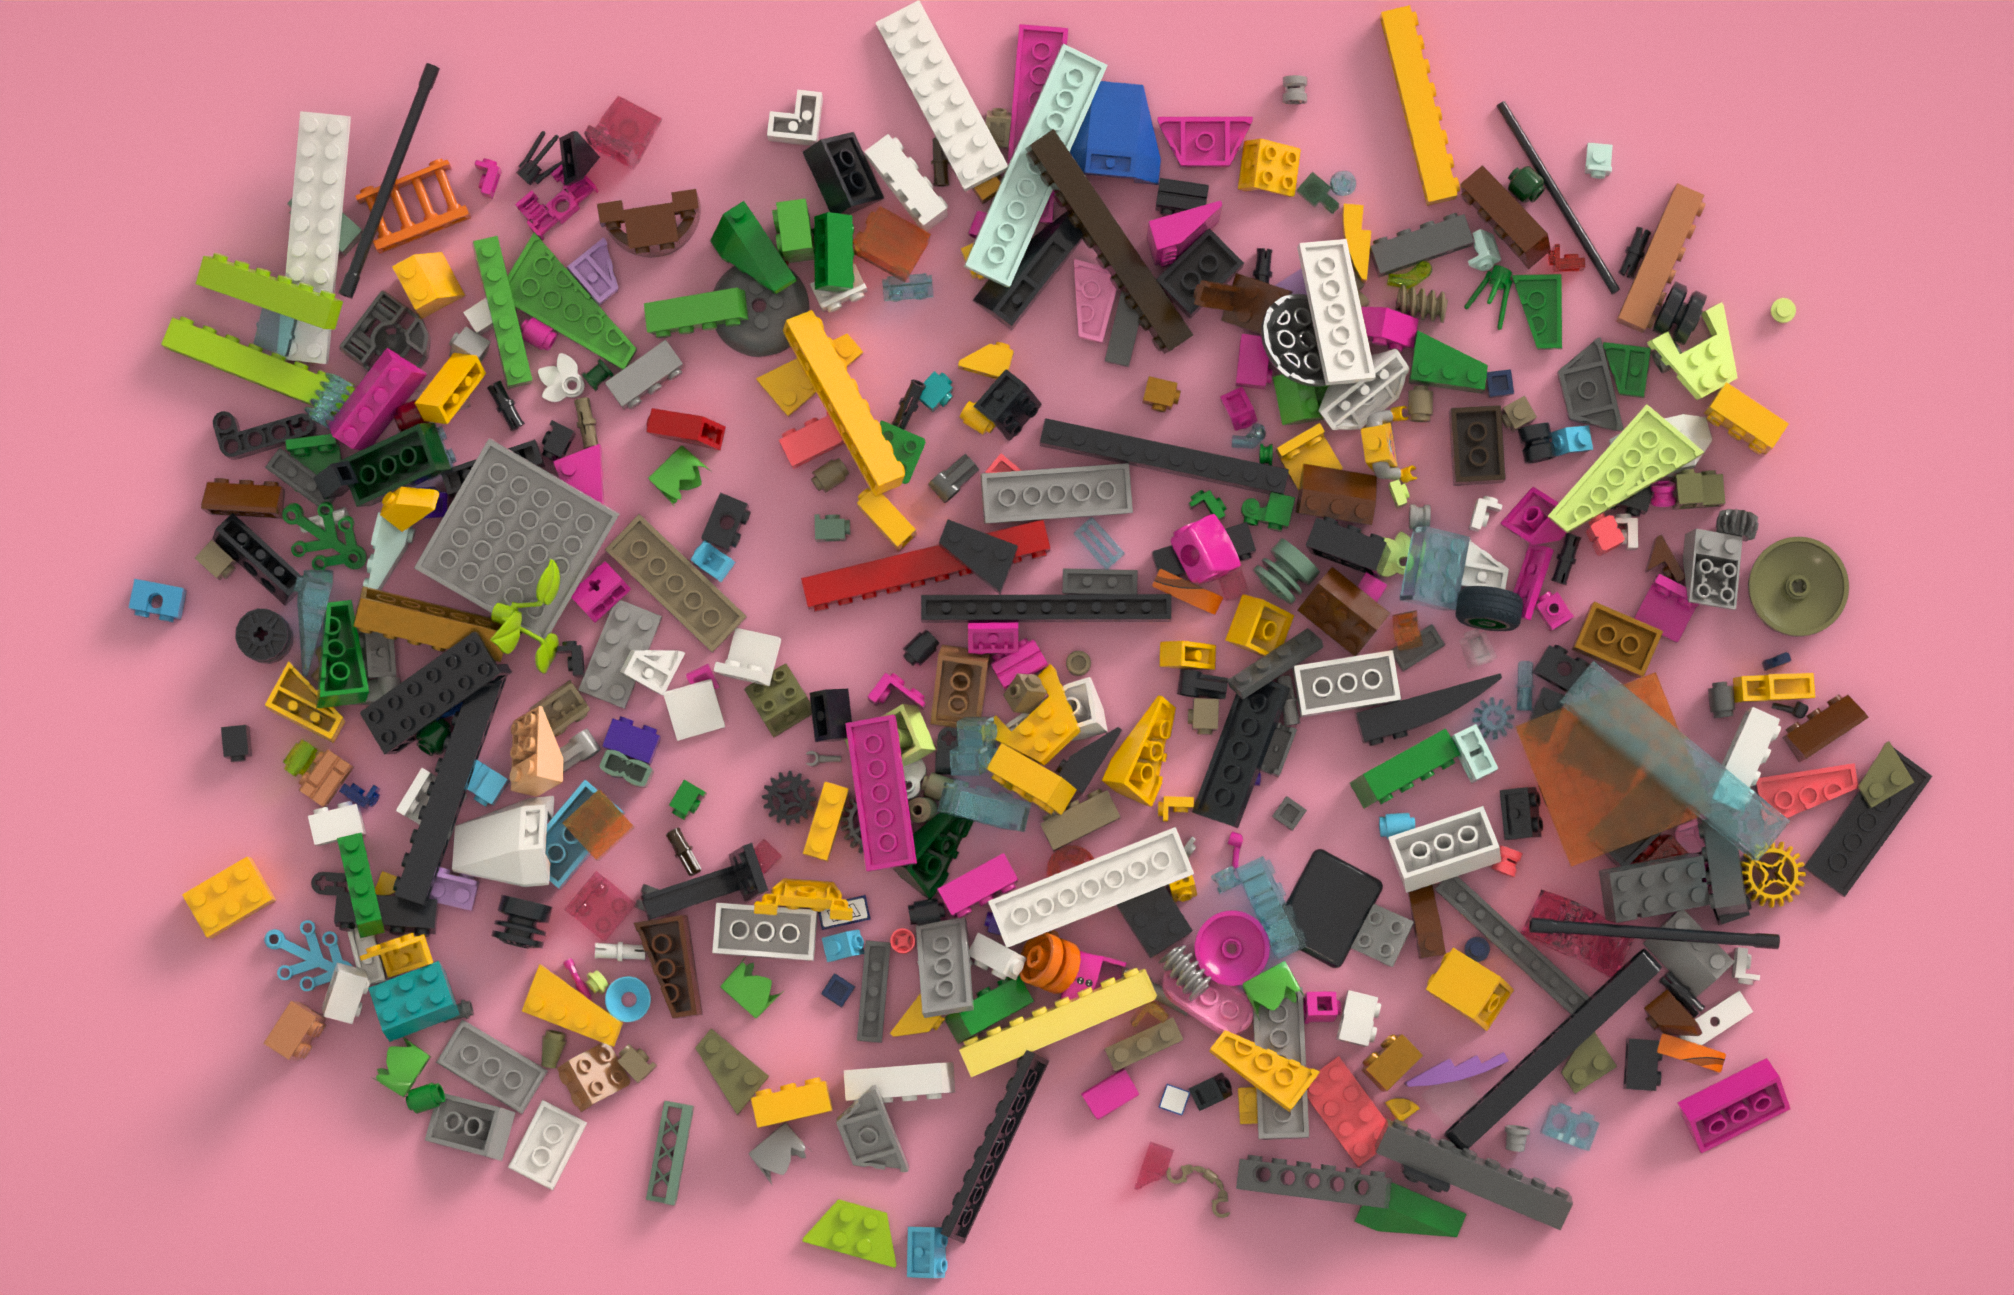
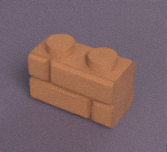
M328 749L325 753L321 751L313 761V764L316 765L311 773L306 772L299 781L301 785L299 791L322 807L328 806L354 768Z

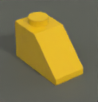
M996 342L995 345L988 344L959 360L958 369L997 380L1005 369L1009 371L1014 350L1010 349V345Z
M400 487L393 493L389 492L382 500L383 506L380 515L403 532L435 510L439 492L432 489Z
M1189 641L1160 642L1159 667L1215 670L1216 645Z
M919 994L890 1034L893 1037L927 1033L932 1028L937 1031L945 1018L942 1015L924 1018L921 994Z

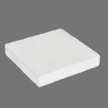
M711 679L663 692L677 741L725 727Z

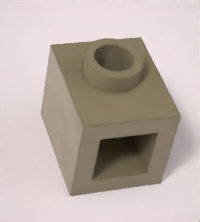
M1525 396L1508 404L1501 410L1502 422L1507 429H1511L1512 433L1532 423L1537 418Z
M213 540L195 557L200 564L219 580L223 577L227 579L236 569L234 565L237 562Z
M1017 673L1003 696L1013 712L1031 714L1039 706L1047 691L1037 675Z
M1193 699V709H1188V724H1192V730H1198V735H1212V731L1218 730L1219 699Z

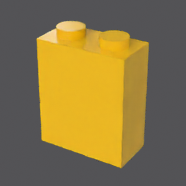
M867 487L858 495V509L898 552L917 536L916 529L883 494L874 496L871 489Z

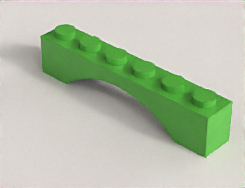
M498 236L473 241L472 246L492 319L506 387L510 389L531 384L530 367Z

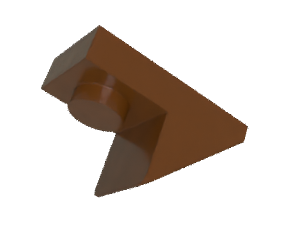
M1661 534L1654 539L1645 573L1663 564L1662 572L1664 576L1679 583L1685 579V575Z

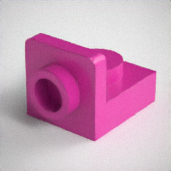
M483 158V161L476 160L474 164L476 168L487 172L486 175L482 174L479 182L481 193L484 197L493 199L502 171L497 166V162L486 158Z
M1243 387L1220 396L1235 431L1246 429L1258 421L1255 410Z

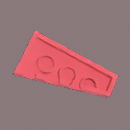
M1855 763L1759 778L1756 783L1762 828L1857 789L1858 781Z

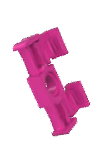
M561 164L551 175L557 183L559 181L562 182L564 185L562 187L563 190L546 205H540L537 202L539 198L531 190L515 204L528 219V226L541 240L545 239L542 235L557 222L563 224L580 209L578 204L593 191L598 194L597 187L587 175L582 180L570 186H565ZM566 201L569 203V207L565 212L557 211V205L560 202Z

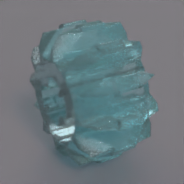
M1490 697L1489 706L1482 700L1480 706L1483 710L1479 708L1473 710L1480 717L1473 718L1472 722H1480L1481 725L1478 726V729L1480 731L1483 728L1485 729L1483 733V738L1485 739L1492 732L1493 740H1497V731L1505 737L1507 732L1503 727L1507 729L1513 728V725L1507 722V720L1514 719L1515 715L1506 714L1512 707L1508 705L1503 709V699H1500L1497 705H1495L1494 697ZM1490 712H1494V715L1500 718V721L1496 722L1497 725H1493L1492 721L1487 720V717L1491 715Z

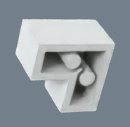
M797 90L795 114L770 111L767 131L768 141L809 146L818 142L823 103L822 92Z
M1350 990L1347 991L1336 1040L1364 1047L1368 1046L1369 1042H1374L1377 1028L1373 1027V1018H1378L1381 1004L1377 1003L1378 997Z

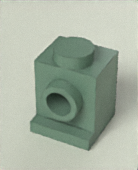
M814 514L816 542L846 541V535H850V520L840 519V515H825V519H820L819 514Z

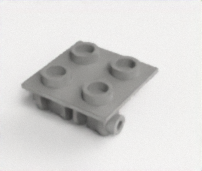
M1373 904L1351 948L1389 967H1393L1414 921Z

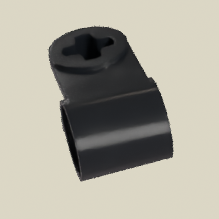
M946 727L938 734L935 760L936 774L960 775L961 739L960 734L954 728ZM950 731L952 736L956 737V741H952L951 745L947 746L946 741H942V736H946L947 732Z

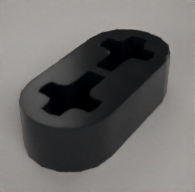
M319 872L312 878L311 885L318 894L337 896V892H346V888L338 887V882L344 883L347 880L345 873ZM322 876H325L326 881L334 882L333 886H325L322 891L321 886L317 885V881H321Z

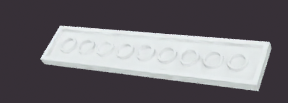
M300 111L285 277L293 279L292 283L298 286L299 283H305L314 286L313 291L321 293V290H325L335 294L351 116ZM282 315L278 354L286 357V360L328 364L331 329H322Z

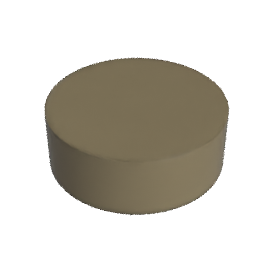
M1083 651L1070 653L1066 660L1067 670L1074 676L1085 675L1091 667L1090 657Z

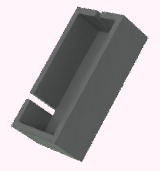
M1687 853L1599 870L1605 919L1611 922H1625L1638 919L1637 917L1645 918L1710 905L1707 882L1702 881V878H1706L1703 855Z

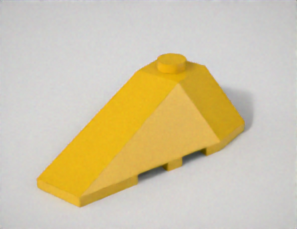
M1158 695L1111 758L1102 778V781L1116 793L1148 807L1153 806L1162 785L1163 777L1160 776L1162 761L1166 762L1167 754L1164 753L1166 739L1171 737L1176 707L1163 696Z

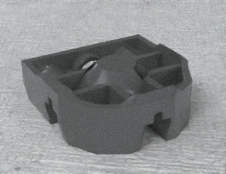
M381 290L341 343L340 351L369 372L371 368L368 364L376 354L381 356L386 348L396 354L399 353L402 358L412 348L423 356L419 364L416 365V367L421 369L429 359L431 337L420 316L385 290ZM383 303V304H384L385 306H387L389 309H391L392 311H394V312L396 313V315H395L394 313H392L390 310H388L386 307H384L383 305H381V304ZM407 313L415 318L408 330L399 325ZM377 318L381 323L374 328L371 338H369L365 333L369 331ZM395 328L396 334L388 335L385 330ZM352 343H354L356 346H358L360 349L366 352V354H364L362 351L353 346Z

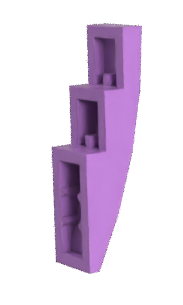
M1504 1052L1483 1063L1475 1055L1457 1066H1454L1449 1058L1404 1083L1406 1087L1459 1081L1489 1071L1509 1060Z

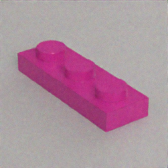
M1529 543L1513 591L1523 600L1522 619L1531 620L1554 552L1549 547L1531 545Z

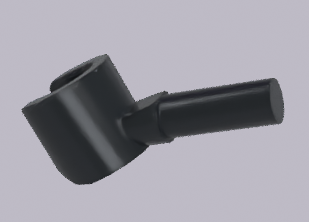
M1797 701L1794 708L1778 703L1772 704V709L1791 713L1799 719L1805 717L1809 708Z

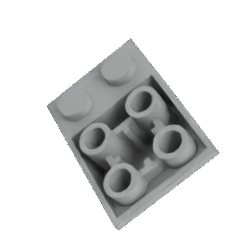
M1694 529L1685 534L1683 565L1688 602L1736 610L1743 537L1702 529Z

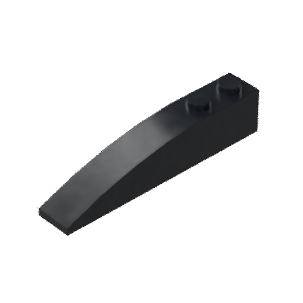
M1501 673L1358 712L1355 714L1362 742H1369L1370 746L1384 743L1383 738L1392 735L1394 740L1408 736L1407 731L1434 722L1477 698L1502 678Z

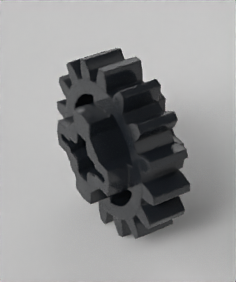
M789 771L788 776L784 777L779 772L778 780L770 778L772 786H764L769 792L762 795V799L768 800V803L763 807L764 809L771 808L772 811L768 816L771 818L777 815V823H780L782 819H786V824L790 825L791 820L794 819L797 824H800L799 817L803 816L808 819L806 811H814V807L810 805V802L816 801L817 798L811 796L810 793H813L815 788L807 787L810 782L809 779L801 781V773L793 777L792 771ZM784 782H791L787 788H777ZM800 785L806 793V800L800 798L798 794ZM790 792H794L793 797L800 803L789 802L787 805L785 804L786 800L779 793L789 795ZM773 796L780 801L779 810L773 804ZM798 807L801 809L795 814L787 815L792 808Z

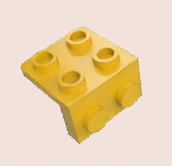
M410 933L366 948L367 954L359 956L362 961L381 955L388 978L433 963L424 934L414 937V934Z

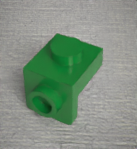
M1200 490L1190 497L1192 500L1188 504L1190 509L1204 503L1210 514H1215L1219 521L1225 518L1224 511L1227 510L1220 497L1215 499L1210 490L1206 493Z

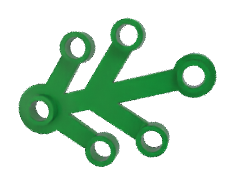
M322 502L317 508L318 515L323 518L325 530L304 516L303 508L299 504L290 503L284 508L282 517L286 523L290 525L297 524L319 539L309 542L296 541L291 547V552L294 556L302 557L306 552L331 548L340 553L328 557L317 555L312 560V567L316 571H323L327 566L345 564L350 569H359L366 563L367 554L361 546L357 545L353 529L355 522L352 517L343 516L339 520L338 527L345 534L346 544L338 540L332 514L334 507L330 502ZM322 506L328 507L329 513H324ZM288 512L295 513L296 518H289ZM343 520L349 521V528L343 526ZM296 545L302 546L303 552H298ZM350 554H355L358 557V561H352ZM316 560H322L324 566H318Z

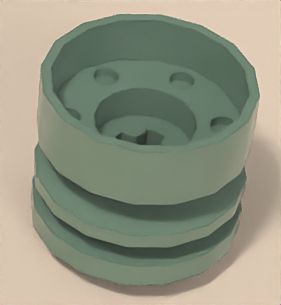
M1281 538L1271 549L1276 562L1274 563L1264 557L1261 562L1268 570L1257 565L1253 571L1259 577L1264 587L1273 595L1292 604L1296 598L1289 590L1300 595L1303 591L1296 582L1300 580L1310 585L1319 575L1320 571L1302 552Z

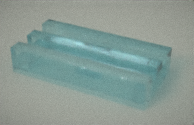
M1093 517L1088 519L1073 533L1105 569H1109L1125 555V552ZM1090 525H1092L1098 531V533L1109 543V545L1117 552L1115 556H1113L1112 553L1101 543V541L1090 531V529L1088 528ZM1083 531L1110 559L1109 562H1106L1081 535Z

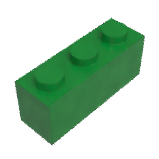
M826 212L814 217L815 290L841 293L853 289L855 276L853 273L854 226L852 215Z

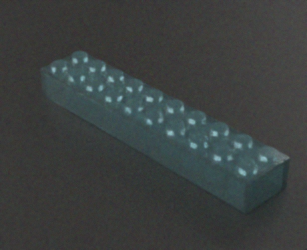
M1594 661L1588 665L1559 701L1561 705L1754 862L1761 859L1790 823V820Z

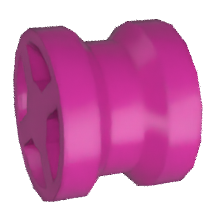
M1657 481L1650 485L1653 492L1651 505L1669 507L1676 504V497L1673 496V491L1676 489L1674 482Z

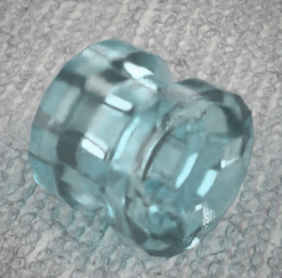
M1233 865L1210 876L1212 881L1217 883L1219 894L1241 884L1240 880L1234 875L1235 869Z

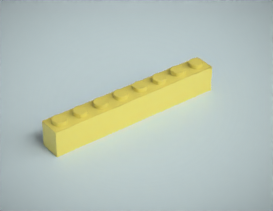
M1137 967L1123 973L1124 977L1115 981L1114 977L1100 983L1102 987L1095 990L1088 987L1079 991L1076 998L1069 1000V997H1064L1054 1002L1055 1007L1046 1009L1045 1006L1032 1011L1033 1016L1029 1018L1017 1017L1009 1021L1010 1026L1001 1029L999 1025L987 1030V1035L978 1039V1036L975 1035L964 1040L965 1045L959 1051L970 1076H976L1021 1057L1025 1054L1026 1050L1033 1052L1155 1000L1157 994L1145 968L1138 971Z

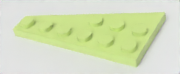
M1646 404L1553 509L1548 518L1563 531L1569 533L1704 454V451Z

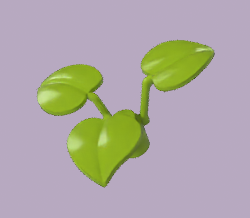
M550 559L548 567L537 584L536 597L538 601L529 603L512 602L511 606L497 603L491 614L493 622L502 624L500 629L490 639L498 646L501 652L510 654L514 650L520 638V631L539 641L541 646L536 652L535 663L539 672L543 674L547 673L548 668L556 657V647L559 646L558 637L556 634L549 633L544 640L540 636L521 627L522 613L518 608L542 606L543 603L545 605L552 603L560 586L559 569L552 559Z

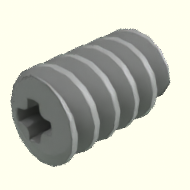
M1183 945L1170 951L1158 963L1166 962L1163 969L1165 971L1172 970L1170 973L1172 979L1179 977L1176 985L1178 987L1185 985L1182 992L1184 994L1191 993L1189 997L1191 1002L1210 987L1208 983L1211 980V976L1202 978L1205 969L1196 971L1195 968L1199 962H1189L1192 953L1183 955L1186 948Z

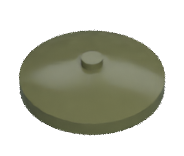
M1789 537L1770 545L1755 560L1749 574L1748 594L1753 610L1765 625L1783 635L1804 637L1823 631L1838 619L1847 603L1849 579L1840 557L1829 546L1808 537Z

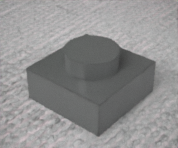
M1286 796L1272 817L1293 831L1307 810Z

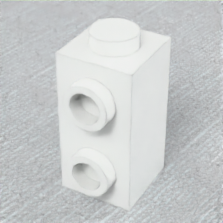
M980 933L977 934L969 949V956L976 959L973 963L974 965L986 971L988 967L992 968L991 974L1005 980L1006 976L1016 980L1027 959L1023 955L1006 948V946Z

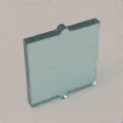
M262 308L259 322L256 323L257 331L253 344L288 357L292 340L295 339L294 332L297 320Z

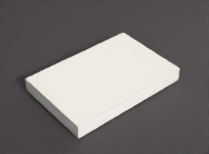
M542 1100L508 1168L554 1190L587 1122Z

